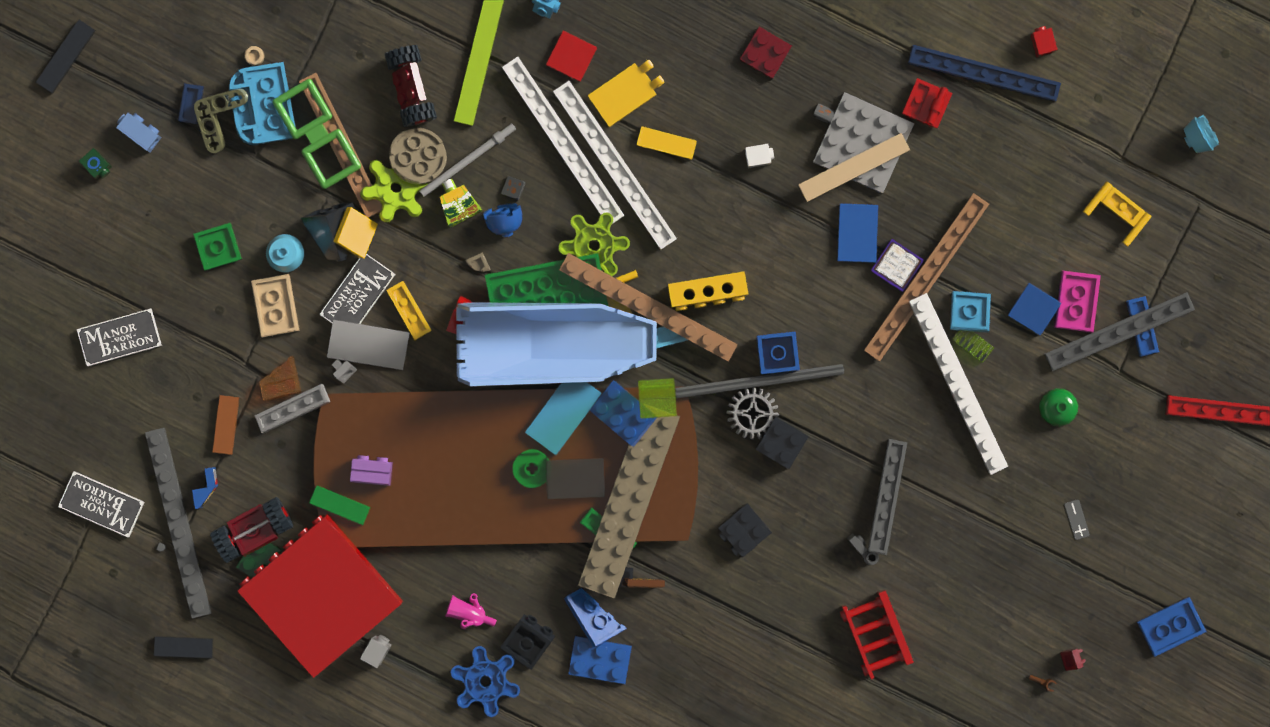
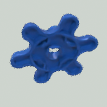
M477 646L472 652L474 663L471 667L464 668L457 665L451 670V676L456 680L462 681L465 685V691L458 696L457 704L461 708H467L472 702L479 701L484 705L485 714L489 717H494L499 711L497 700L500 696L507 695L514 698L520 693V687L506 679V672L513 667L514 659L510 655H504L499 661L492 662L487 658L486 649L482 646ZM483 676H488L491 679V684L487 687L482 686L480 683V679Z

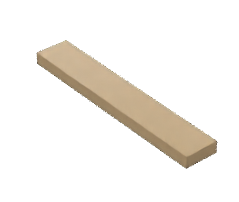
M902 133L798 186L806 202L910 151V148Z

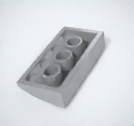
M333 319L327 358L403 370L409 332Z

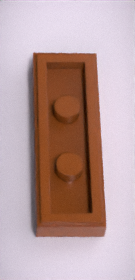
M219 396L213 452L233 454L240 397Z

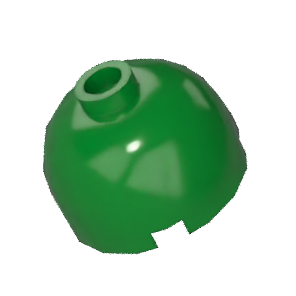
M1055 388L1046 392L1041 398L1039 411L1041 417L1050 425L1064 426L1075 419L1078 413V403L1075 396L1068 390Z

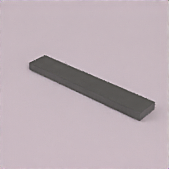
M888 439L867 552L887 555L907 442Z

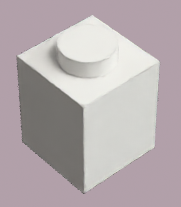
M768 144L745 148L748 168L770 165L771 160L774 159L773 148H769Z

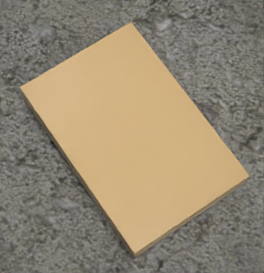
M290 274L251 281L261 337L300 331Z

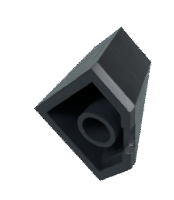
M353 202L339 203L331 208L319 209L301 217L302 222L327 260L336 259V262L347 259V255L351 254V252L333 241L346 208L352 207L354 209Z

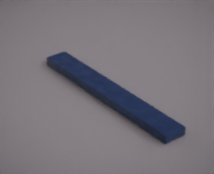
M912 45L907 63L1053 102L1057 101L1061 85L1060 82L917 45Z

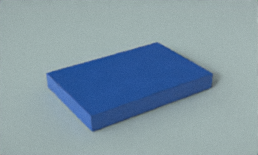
M839 204L837 261L876 263L878 205Z
M1186 597L1137 621L1154 657L1206 632L1190 597Z

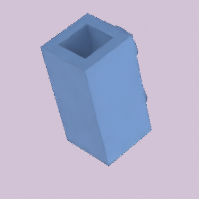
M130 113L123 114L117 122L119 125L116 128L146 151L151 152L162 138L158 135L159 130L151 124L147 127L142 123L144 119L136 113L133 115Z

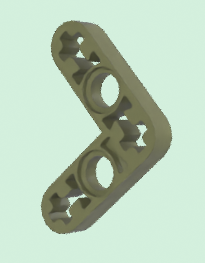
M241 88L202 98L194 104L198 124L205 146L209 152L217 153L225 147L224 137L216 113L246 104L248 94L245 90ZM237 94L242 96L240 101L235 100L231 102L230 98L237 96ZM218 97L225 100L224 108L217 105ZM207 105V109L201 110L200 106ZM210 114L211 117L203 119V116ZM208 120L214 124L212 131L207 130L205 127V123ZM216 132L215 136L209 137V135ZM215 141L218 142L219 145L212 146V143Z

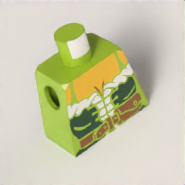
M453 179L442 183L446 194L440 196V200L450 228L482 212L481 207L464 185L457 188Z

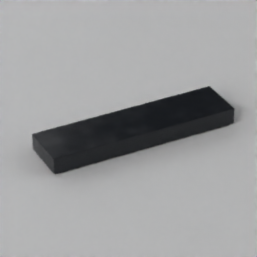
M79 19L36 83L54 93L96 30Z

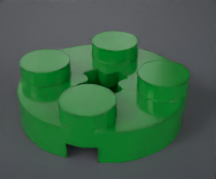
M530 449L523 451L513 463L514 477L525 487H539L551 475V462L539 450ZM530 463H534V466L538 467L534 474H531L526 469L530 466Z

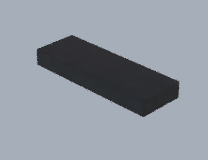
M155 636L154 656L213 658V638Z

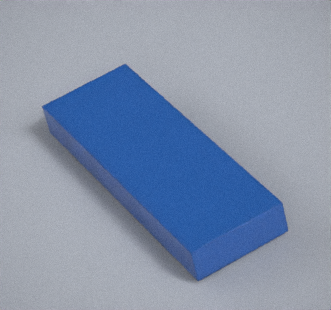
M1146 296L1126 301L1130 317L1149 309ZM1154 328L1135 335L1139 357L1159 352Z

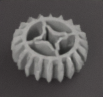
M753 387L752 393L749 394V390L746 388V395L743 396L742 392L739 391V399L734 396L732 397L736 402L735 405L732 403L728 404L729 407H733V411H727V414H733L732 418H728V422L735 421L731 428L733 429L738 426L739 429L736 431V434H739L741 430L744 431L743 438H746L747 433H750V439H754V433H757V437L760 439V432L763 431L764 434L767 432L766 428H769L770 423L773 422V416H779V413H773V409H777L778 405L771 406L775 399L772 398L768 401L767 398L770 396V393L762 396L763 389H760L759 393L756 394V388ZM751 397L748 409L737 410L743 400ZM757 398L765 402L768 411H761L757 408ZM754 403L755 411L763 413V415L755 416L756 418L753 419L752 424L751 416L743 414V412H748L750 408H753ZM737 416H746L749 419V429L740 424ZM759 417H768L767 422L761 428L755 429L756 420Z

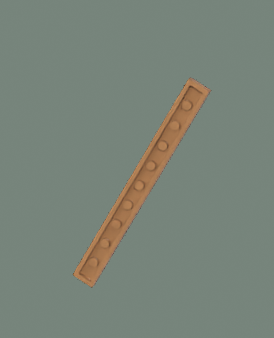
M972 194L864 349L866 353L881 361L914 313L908 301L929 292L989 203L976 194Z
M570 253L567 254L559 269L727 361L730 360L738 345Z

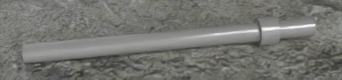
M511 123L502 131L494 133L491 139L422 188L420 193L425 197L494 145L502 143L505 137L516 130L515 126Z

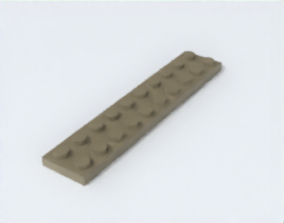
M647 404L643 405L652 411L657 418L634 447L629 444L578 584V586L611 598L616 596L680 418L678 415Z

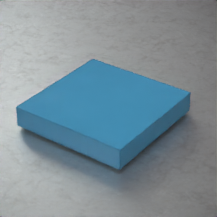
M952 291L950 330L989 332L991 294Z

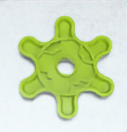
M372 161L369 169L375 175L376 182L373 186H366L361 189V198L366 201L373 199L380 201L382 209L379 216L384 222H390L394 217L395 211L398 209H404L410 216L418 217L422 212V208L416 202L415 195L429 183L412 184L397 176L393 169L386 168L381 161ZM393 183L399 184L401 191L398 193L393 192L391 185Z
M610 213L601 214L599 221L594 225L588 224L583 216L574 215L571 218V225L576 231V236L573 240L562 241L559 244V251L563 255L570 253L577 257L598 253L601 268L605 273L614 276L618 271V267L613 261V254L618 250L628 249L630 241L625 236L615 237L611 234L610 227L614 219ZM597 240L600 248L592 250L589 247L590 241Z

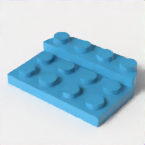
M284 62L238 70L230 80L229 91L241 88L248 94L246 104L232 109L236 131L240 139L250 145L294 139L273 105V99L289 90ZM237 94V96L230 98L231 102L235 100L240 101L242 96ZM288 99L282 105L295 126L291 100Z

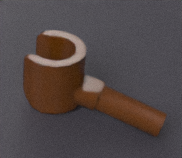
M1033 675L1029 676L1030 680L1040 683L1046 690L1054 691L1048 688L1050 682L1057 684L1054 680H1044Z

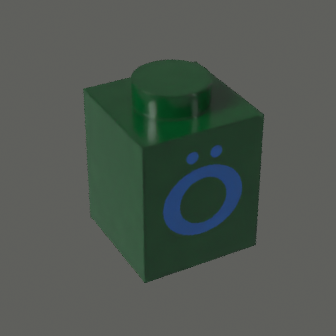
M94 148L79 160L96 179L105 178L110 173L109 169L112 168L107 160Z

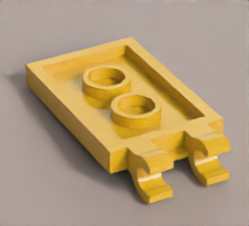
M647 60L640 67H637L634 63L588 95L609 128L655 97L657 94L654 90L664 84L661 76L651 81L646 75V72L653 68L650 60Z

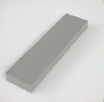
M320 384L255 415L261 433H266L330 403L324 385Z

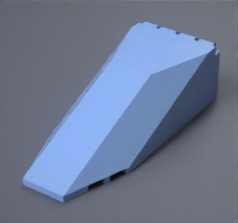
M473 302L461 303L456 307V321H463V324H456L457 340H463V343L457 344V359L463 360V363H457V377L459 382L469 386L604 381L605 378L613 375L622 374V372L631 368H637L656 361L657 322L603 304Z

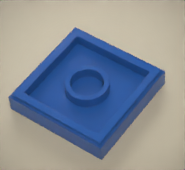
M1028 283L1008 313V316L1041 336L1062 303L1031 283Z

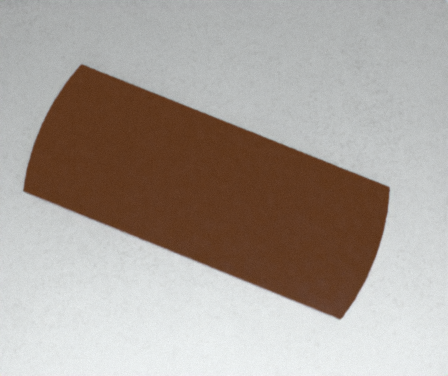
M679 387L624 388L642 404H647L680 416L635 542L689 540L698 490V451L689 398H676L674 394V389ZM595 388V389H597L599 392H601V393L603 394L604 391H605L607 388ZM557 389L327 394L330 403L320 408L314 444L315 488L317 485L371 508L364 525L320 507H317L318 516L324 517L328 514L356 547L594 542L596 535L580 522L591 508L602 516L604 515L629 444L590 410L557 455L526 434V430ZM530 449L541 451L551 462V475L543 485L536 488L523 486L516 480L513 474V463L517 456L523 451ZM358 455L369 456V460L375 461L377 457L388 458V462L393 463L391 484L387 486L350 482L352 459H357ZM530 463V466L526 469L531 474H534L538 467L534 466V463Z

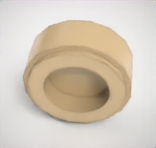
M251 46L245 51V60L250 65L258 66L264 61V52L259 47Z

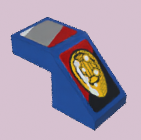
M215 467L205 468L207 488L192 490L195 509L202 508L218 487Z

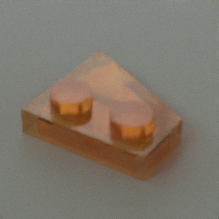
M290 356L284 364L275 368L269 376L264 377L259 382L263 401L302 393L293 356Z

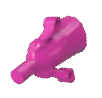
M475 593L469 597V601L473 603V606L452 595L445 617L462 620L460 625L462 629H466L469 626L477 627L483 623L494 627L497 621L485 615V611L479 605L478 596Z

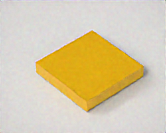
M347 207L333 242L357 257L364 259L378 224L352 207Z

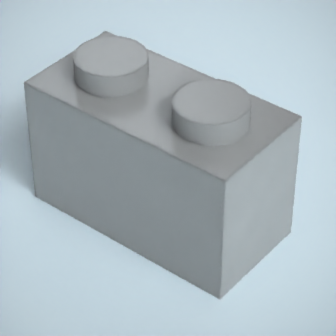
M375 635L371 638L360 659L378 668L392 644L388 643L390 640L382 635L378 637Z

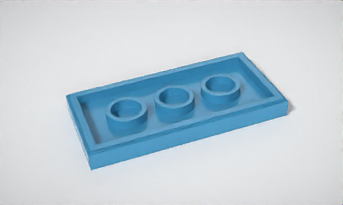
M587 382L561 383L525 433L557 455L602 393Z

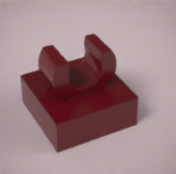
M1082 649L1060 652L1066 671L1077 670L1083 667V663L1086 660L1080 657L1079 653L1083 652Z

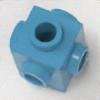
M532 0V3H534L533 11L549 19L553 12H558L561 5L559 0Z

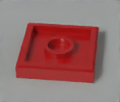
M563 30L546 65L581 82L597 47Z

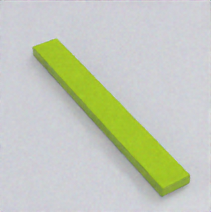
M484 0L454 122L470 126L474 124L504 0Z

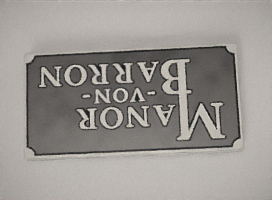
M366 254L364 259L359 258L320 315L332 324L333 319L361 324L396 274Z
M152 309L77 329L87 366L162 346Z
M74 471L58 507L126 537H130L145 502Z

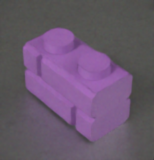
M358 455L357 459H352L350 482L389 486L391 484L393 463L388 462V458L377 457L375 461L369 460V456Z

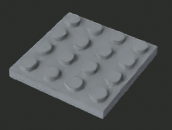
M844 92L813 163L830 169L902 133L905 141H907L914 123ZM900 156L852 180L883 194Z

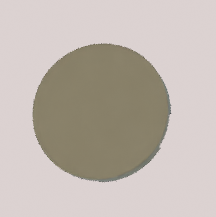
M424 128L402 131L393 140L389 151V161L393 171L401 179L412 184H426L435 180L442 173L447 161L443 141L435 133Z

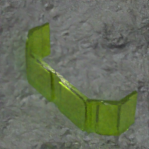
M674 378L638 381L640 418L677 416Z

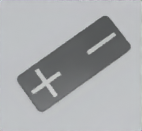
M1074 500L1065 503L1075 539L1088 537L1090 534L1080 501Z

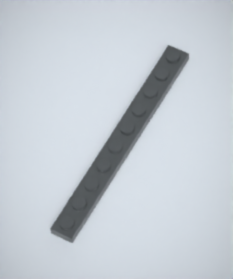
M165 428L145 432L191 617L196 618L211 614Z

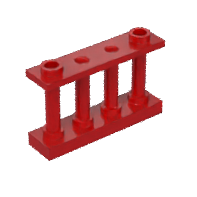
M886 590L878 591L879 597H876L874 601L848 610L846 605L841 606L843 611H840L843 621H847L863 660L864 664L861 665L865 676L868 675L870 679L874 678L872 671L895 662L904 661L906 665L914 663ZM877 607H883L885 611L883 618L857 628L854 627L851 617ZM884 625H890L892 629L890 636L864 646L861 645L858 635ZM891 643H897L899 647L897 654L871 664L868 663L865 653Z

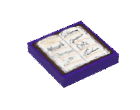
M891 239L871 269V272L903 292L924 260Z

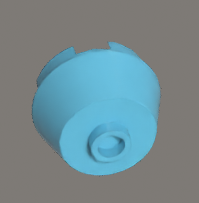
M1204 115L1198 118L1194 117L1184 128L1186 134L1184 139L1189 148L1193 147L1196 153L1212 151L1214 147L1219 145L1218 138Z
M288 234L278 235L269 242L266 249V258L273 269L279 272H291L302 263L304 248L296 237Z

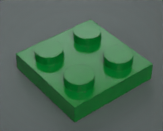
M231 223L193 234L204 271L242 260Z

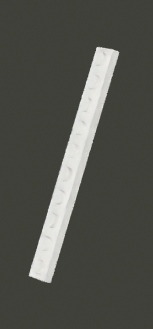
M519 57L502 67L600 215L606 212L610 213L614 219L613 223L624 217V214Z
M570 81L554 90V94L658 247L662 250L675 241L677 238Z
M927 293L908 301L989 474L992 475L1008 467Z

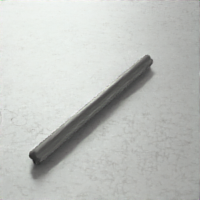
M842 364L679 387L674 389V394L676 398L842 375L844 374V367Z

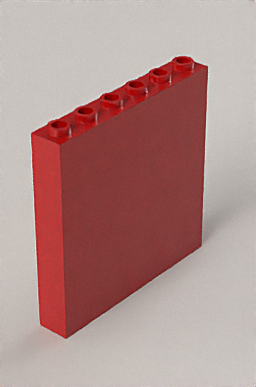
M328 514L324 517L318 516L312 522L314 525L309 530L305 527L297 534L299 538L295 542L291 539L283 546L285 550L282 553L276 552L268 559L270 563L266 566L263 564L254 571L256 575L251 579L246 577L239 584L241 587L238 590L240 595L313 678L399 607L403 601Z

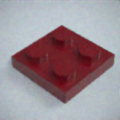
M759 26L741 56L740 61L773 79L792 45Z

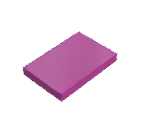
M1071 271L1061 272L1058 301L1062 304L1056 311L1054 328L1094 332L1101 275Z

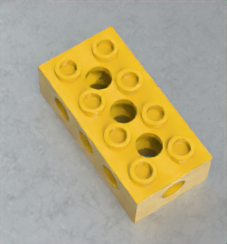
M745 271L668 284L671 309L675 308L676 311L687 310V306L694 305L695 308L706 307L708 302H713L714 305L724 304L726 299H732L733 302L742 301L745 299L744 296L748 295ZM729 284L732 287V292L729 294L724 293L722 286ZM704 288H711L713 295L706 297L703 294ZM685 291H692L694 298L692 300L685 299Z

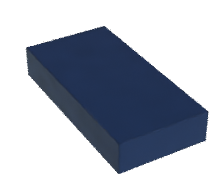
M184 83L178 118L179 122L198 125L194 104L202 99L203 86Z

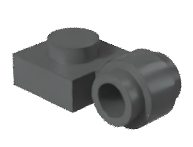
M852 533L847 537L848 541L863 556L866 564L875 565L878 562L879 555L867 552L868 549L864 546L866 542L860 535L856 537ZM873 554V558L868 560L869 555Z

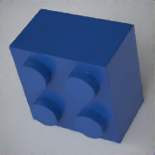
M796 332L756 336L760 374L800 370Z

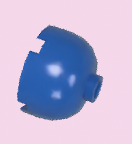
M515 203L499 205L497 210L492 212L491 208L483 213L488 229L494 234L502 235V237L512 236L513 232L520 227L523 219L521 206H517Z

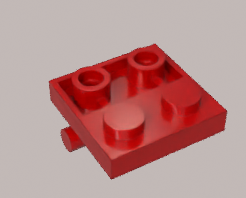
M917 78L902 115L937 129L952 93L945 87L939 88Z

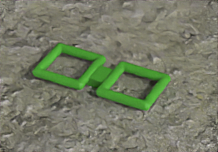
M311 79L303 81L273 99V105L294 139H298L306 134L311 144L302 149V155L323 189H327L361 168L359 160L342 131L336 129L328 133L323 123L332 118V114ZM308 88L323 115L297 130L282 103ZM337 138L352 165L326 180L311 153Z

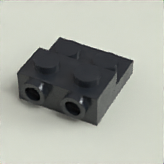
M748 503L718 527L720 530L719 536L724 542L729 540L733 545L730 549L737 557L739 555L742 557L746 556L772 533Z
M524 614L500 648L532 670L555 638V635H553L551 628L540 626L534 616H526Z

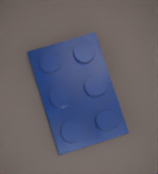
M614 380L590 409L594 415L633 447L657 418L652 411Z
M575 636L569 675L625 684L632 646L605 641L593 648L588 638Z

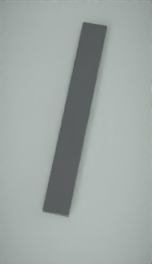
M1188 292L1047 352L1045 356L1051 370L1054 371L1195 310Z

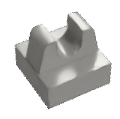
M337 359L332 364L336 369L333 375L342 383H345L357 371L348 361L342 363Z

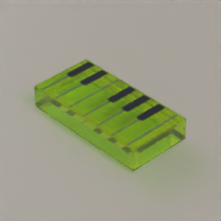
M959 330L952 339L981 363L985 361L994 349L992 345L974 331Z

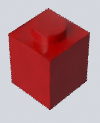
M1046 26L1034 29L1035 32L1030 36L1036 57L1051 54L1058 50L1052 28L1046 29Z

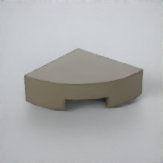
M483 252L465 260L476 271L487 272L491 270Z

